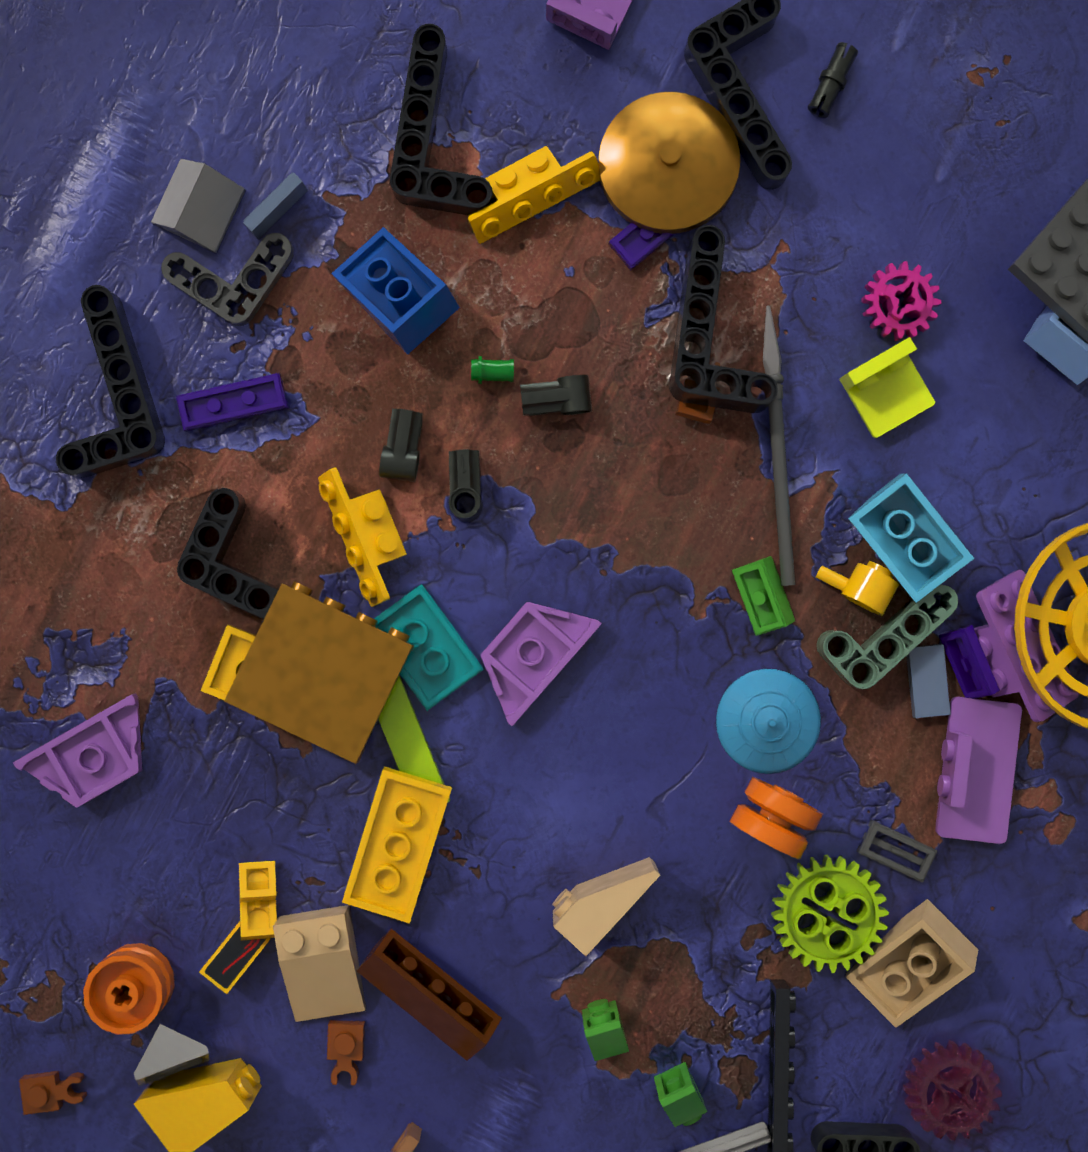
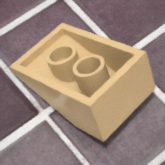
M648 857L580 883L571 891L565 889L552 904L555 907L553 910V927L581 953L587 956L660 876L655 862Z
M926 899L905 915L882 938V944L877 943L872 948L875 953L873 956L868 953L862 957L863 964L860 965L857 962L847 972L846 978L896 1028L975 972L978 949Z
M350 905L280 916L274 923L273 930L278 961L295 1022L365 1011L366 1005L361 975L357 972L359 961Z

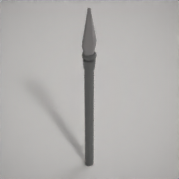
M766 306L763 365L765 374L770 375L778 386L777 396L768 405L781 586L795 585L782 407L783 385L781 383H783L784 377L780 374L781 356L771 308Z

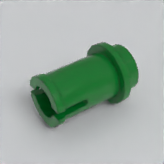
M478 356V359H471V381H478V384H482V381L514 382V359L482 360V356Z

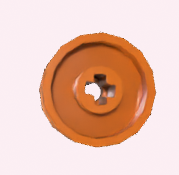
M752 776L744 793L750 801L760 806L761 810L759 811L745 804L737 805L730 823L772 848L800 859L808 842L804 835L791 828L793 824L804 830L814 831L823 813L803 802L804 799L776 784L773 786Z
M142 943L126 944L112 951L90 972L83 989L84 1006L91 1020L101 1029L117 1035L133 1034L147 1027L170 1001L175 987L174 971L167 957L156 948Z

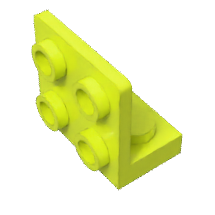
M910 337L839 378L873 438L880 437L935 404V400L909 357L910 353L917 350Z

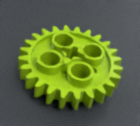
M824 855L822 865H819L813 857H810V868L808 869L798 863L797 869L799 874L797 876L789 872L786 873L791 883L788 886L783 884L777 885L784 894L783 897H774L772 899L774 904L781 907V910L771 912L773 919L782 921L773 927L777 934H785L779 942L783 947L792 945L788 953L793 959L802 954L800 962L803 966H808L813 960L814 968L818 972L822 970L824 963H827L832 973H835L837 963H841L849 971V960L853 958L862 965L863 960L860 954L865 951L873 956L875 953L870 947V943L882 944L883 941L876 932L877 930H887L888 928L879 920V917L889 915V911L878 906L887 900L882 893H875L881 885L876 880L868 882L871 876L868 870L864 869L858 873L859 864L855 861H852L846 868V860L842 856L837 858L835 865L828 855ZM821 882H829L830 890L828 894L823 897H816L814 893L815 887ZM806 897L828 911L834 909L841 918L857 924V929L853 930L831 916L825 917L818 909L802 903V899ZM857 898L861 900V906L857 912L852 914L846 913V906L850 900ZM813 914L814 920L809 927H798V920L802 915ZM837 930L844 931L845 936L841 943L836 945L830 944L829 939L833 932Z

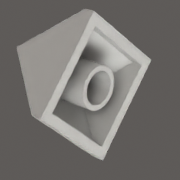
M180 159L151 223L217 253L246 190L205 163Z
M160 1024L134 1072L135 1080L138 1086L141 1087L209 1061L208 1048L206 1045Z

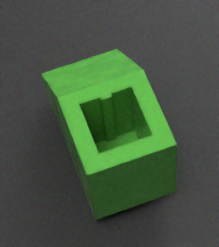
M600 999L587 1005L588 1008L582 1010L584 1032L594 1061L629 1052L616 1000L608 1002L607 999Z

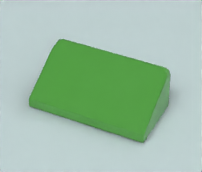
M772 556L732 570L756 636L786 627L795 622Z

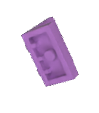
M548 0L546 3V20L610 50L633 0Z

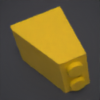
M242 1058L183 1070L151 1082L135 1101L134 1105L168 1152H193L249 1111L262 1087L260 1084L261 1080L258 1072L252 1065H246Z

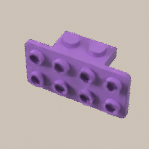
M1017 570L977 593V601L988 624L976 627L974 630L1000 689L992 697L1019 692L1031 719L1034 722H1040L1056 712L1044 703L1031 686L1017 652L1014 631L1015 607L1020 587L1026 576L1024 571ZM1031 586L1027 602L1039 605ZM1025 617L1027 650L1033 669L1037 674L1048 662L1040 644L1039 620ZM1049 627L1051 645L1055 655H1057L1061 649ZM1066 666L1064 669L1071 675L1068 666ZM1057 676L1045 687L1051 697L1063 707L1079 696V693L1071 690Z
M956 696L950 701L951 715L948 716L946 739L943 741L941 750L943 767L942 775L939 776L937 784L939 802L935 831L939 836L945 838L1003 844L1008 836L1022 708L1015 703Z

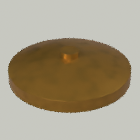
M680 92L654 93L641 97L627 105L607 127L599 151L600 182L609 203L628 222L634 223L639 228L660 234L687 232L712 220L731 198L740 170L738 141L725 117L708 102L696 96Z

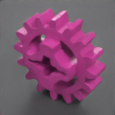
M903 261L899 265L898 270H896L893 263H890L885 267V273L878 270L873 275L876 282L869 281L864 288L871 294L861 298V302L869 304L870 307L863 313V316H873L874 321L869 327L873 329L880 325L883 328L881 331L882 337H886L890 332H894L895 341H899L903 338L904 332H906L908 338L912 339L917 336V329L921 332L926 331L930 328L927 321H933L938 317V314L932 308L938 307L941 304V300L933 298V294L940 288L939 286L930 287L928 282L933 275L930 273L922 277L920 275V265H917L911 271L907 261ZM894 279H904L903 282L897 286H894L892 284H885L888 281ZM905 291L903 295V304L905 306L897 312L899 308V299L897 297ZM879 303L882 304L883 309H884V312H885V315L883 314V312H882V310H881V308H880ZM905 316L911 319L914 317L917 318L915 321L911 323H899V321Z

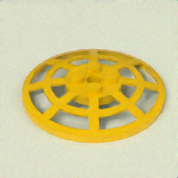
M1088 523L1074 527L1058 536L1037 556L1028 569L1020 587L1015 607L1014 622L1017 652L1022 668L1033 689L1044 703L1059 716L1088 729V718L1081 717L1064 708L1051 697L1045 687L1057 676L1071 690L1088 697V686L1074 679L1064 669L1076 657L1088 665V586L1079 572L1080 569L1088 566V555L1074 560L1067 545V542L1073 538L1088 533ZM1055 552L1062 570L1048 586L1041 606L1028 603L1030 589L1038 571L1048 557ZM1067 580L1076 595L1070 603L1067 611L1051 608L1057 591ZM1025 617L1039 620L1040 644L1048 662L1037 674L1033 669L1027 650ZM1049 623L1065 626L1068 645L1057 655H1055L1051 645Z

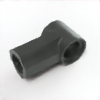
M588 375L565 376L558 378L557 381L520 385L523 416L559 412L561 415H576L592 411Z
M392 408L387 446L384 445L380 459L379 477L409 482L416 481L420 451L417 450L423 421L422 413Z
M470 449L449 451V508L460 521L471 522L480 516L483 508L481 500L480 451ZM463 496H471L475 499V507L469 513L457 511V502Z

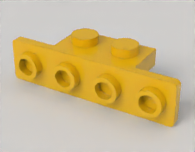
M545 146L486 177L485 179L492 187V193L496 202L468 217L478 243H484L600 181L599 164L595 154L592 151L561 167L549 148Z
M337 468L329 469L318 477L319 491L323 500L328 502L333 514V526L336 532L342 536L345 543L347 560L355 568L359 577L361 594L368 600L370 606L374 607L390 599L377 566L407 555L381 490L379 489L349 499Z

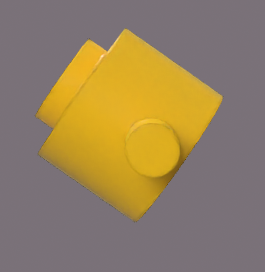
M869 561L867 565L857 563L849 579L823 565L815 577L841 590V595L847 600L880 616H883L899 586V583L892 579L893 574L889 569L872 561Z

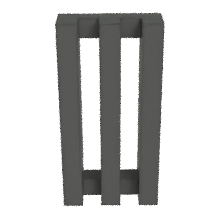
M871 819L868 824L869 829L867 833H864L862 837L864 840L858 846L857 852L923 883L937 850ZM877 831L927 853L925 858H920L875 837ZM871 844H875L920 865L919 872L870 850Z

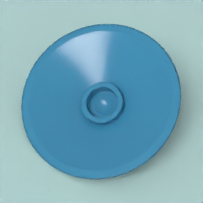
M760 669L741 676L728 687L717 709L716 727L721 745L736 763L757 773L773 774L797 766L810 754L819 737L821 716L815 696L803 681L785 671Z

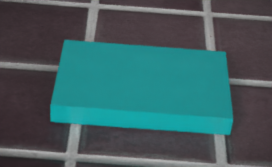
M423 584L374 618L378 621L375 626L376 628L388 633L392 627L410 636L407 643L413 645L414 648L410 652L400 675L427 711L484 670V667Z

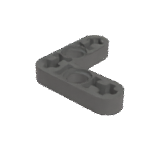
M280 233L266 235L232 285L181 252H173L167 255L161 264V271L163 276L172 285L230 324L244 326L254 318L291 263L294 249L291 242ZM280 243H283L282 249L285 251V254L282 257L279 255L274 256L270 264L276 269L271 272L259 261L263 258L268 262L272 256L269 247L272 244L278 246ZM185 262L183 267L195 276L192 283L180 274L173 278L175 272L171 269L174 264L181 265ZM256 270L265 272L267 276L266 284L260 289H253L248 284L249 275ZM206 280H213L218 286L216 295L210 299L202 298L199 293L200 285ZM243 287L250 295L256 298L252 302L247 297L242 304V307L246 310L243 315L237 313L234 317H231L233 311L229 307L233 302L235 304L241 303L245 296L239 290Z

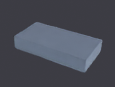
M294 172L291 173L243 220V224L258 240L308 191L303 181Z
M944 645L915 647L906 656L913 718L951 715Z

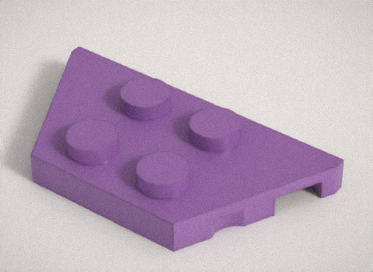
M526 602L481 653L480 656L492 681L493 688L501 703L507 722L511 726L516 723L602 624L600 621Z
M136 693L131 694L13 762L14 766L20 771L25 770L39 779V783L49 790L60 793L64 800L76 808L82 806L142 771L138 696Z

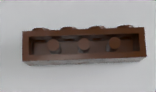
M392 928L372 948L357 969L360 975L466 1061L487 1045L502 1019Z

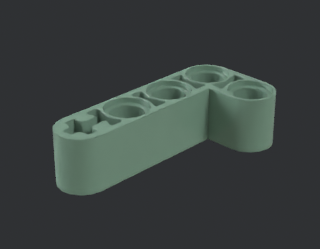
M939 585L917 603L911 599L861 646L846 632L828 630L818 638L817 651L846 684L859 689H869L954 613L958 606V595L951 587ZM934 594L942 595L939 600L942 605L941 607H931L936 602ZM919 608H925V609H928V610H927L926 612H924L923 610H921V609H919ZM911 615H914L918 620V629L913 634H909L904 625L905 620ZM838 636L843 642V649L840 654L833 656L828 650V643L833 637ZM884 639L890 640L893 647L892 653L886 658L881 657L878 651L879 644ZM858 663H863L867 669L866 677L862 681L856 682L852 677V670Z

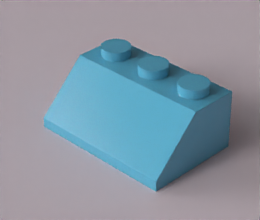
M899 474L872 495L848 518L915 603L974 559L907 474Z

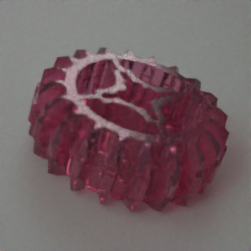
M949 1040L945 1050L940 1043L935 1042V1052L930 1053L926 1048H922V1054L925 1058L922 1061L912 1058V1063L916 1070L905 1071V1076L911 1082L903 1084V1090L909 1095L905 1098V1104L909 1109H912L911 1116L918 1122L921 1121L920 1126L926 1132L933 1130L934 1135L940 1139L947 1134L950 1140L956 1141L960 1132L965 1139L970 1140V1130L973 1128L978 1133L983 1134L980 1123L984 1120L987 1123H993V1118L988 1114L989 1111H1000L999 1105L993 1100L1002 1097L1001 1090L996 1087L1000 1083V1078L995 1072H992L994 1070L993 1064L989 1060H984V1055L981 1051L976 1049L972 1051V1048L966 1043H962L958 1048L954 1041ZM954 1066V1068L948 1072H940L945 1068ZM976 1075L977 1090L972 1099L969 1094L974 1084L972 1079ZM930 1082H933L935 1092L931 1097L933 1101L928 1106L927 1090ZM942 1084L946 1085L948 1088H953L954 1090H957L962 1095V1097L957 1095L955 1092L952 1093L950 1091H947ZM963 1109L960 1112L951 1114L954 1110Z

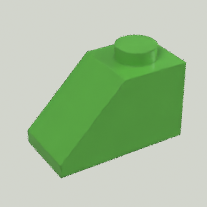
M686 1062L654 1076L659 1101L674 1127L681 1124L684 1126L694 1124L701 1119L702 1114L707 1112L704 1100Z

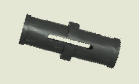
M840 42L837 44L827 69L822 70L819 76L820 84L811 103L807 107L815 115L820 103L824 102L818 117L827 118L829 116L838 92L843 91L846 86L847 80L845 77L855 57L858 55V50L851 45L845 58H842L848 43Z

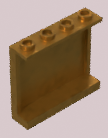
M295 581L291 587L282 583L224 702L356 764L360 761L365 750L364 747L410 652L414 648L413 645L407 643L410 636L392 627L386 633L375 627L378 622L377 620L358 612L356 618L343 612L346 605L327 596L324 602L310 596L313 590Z

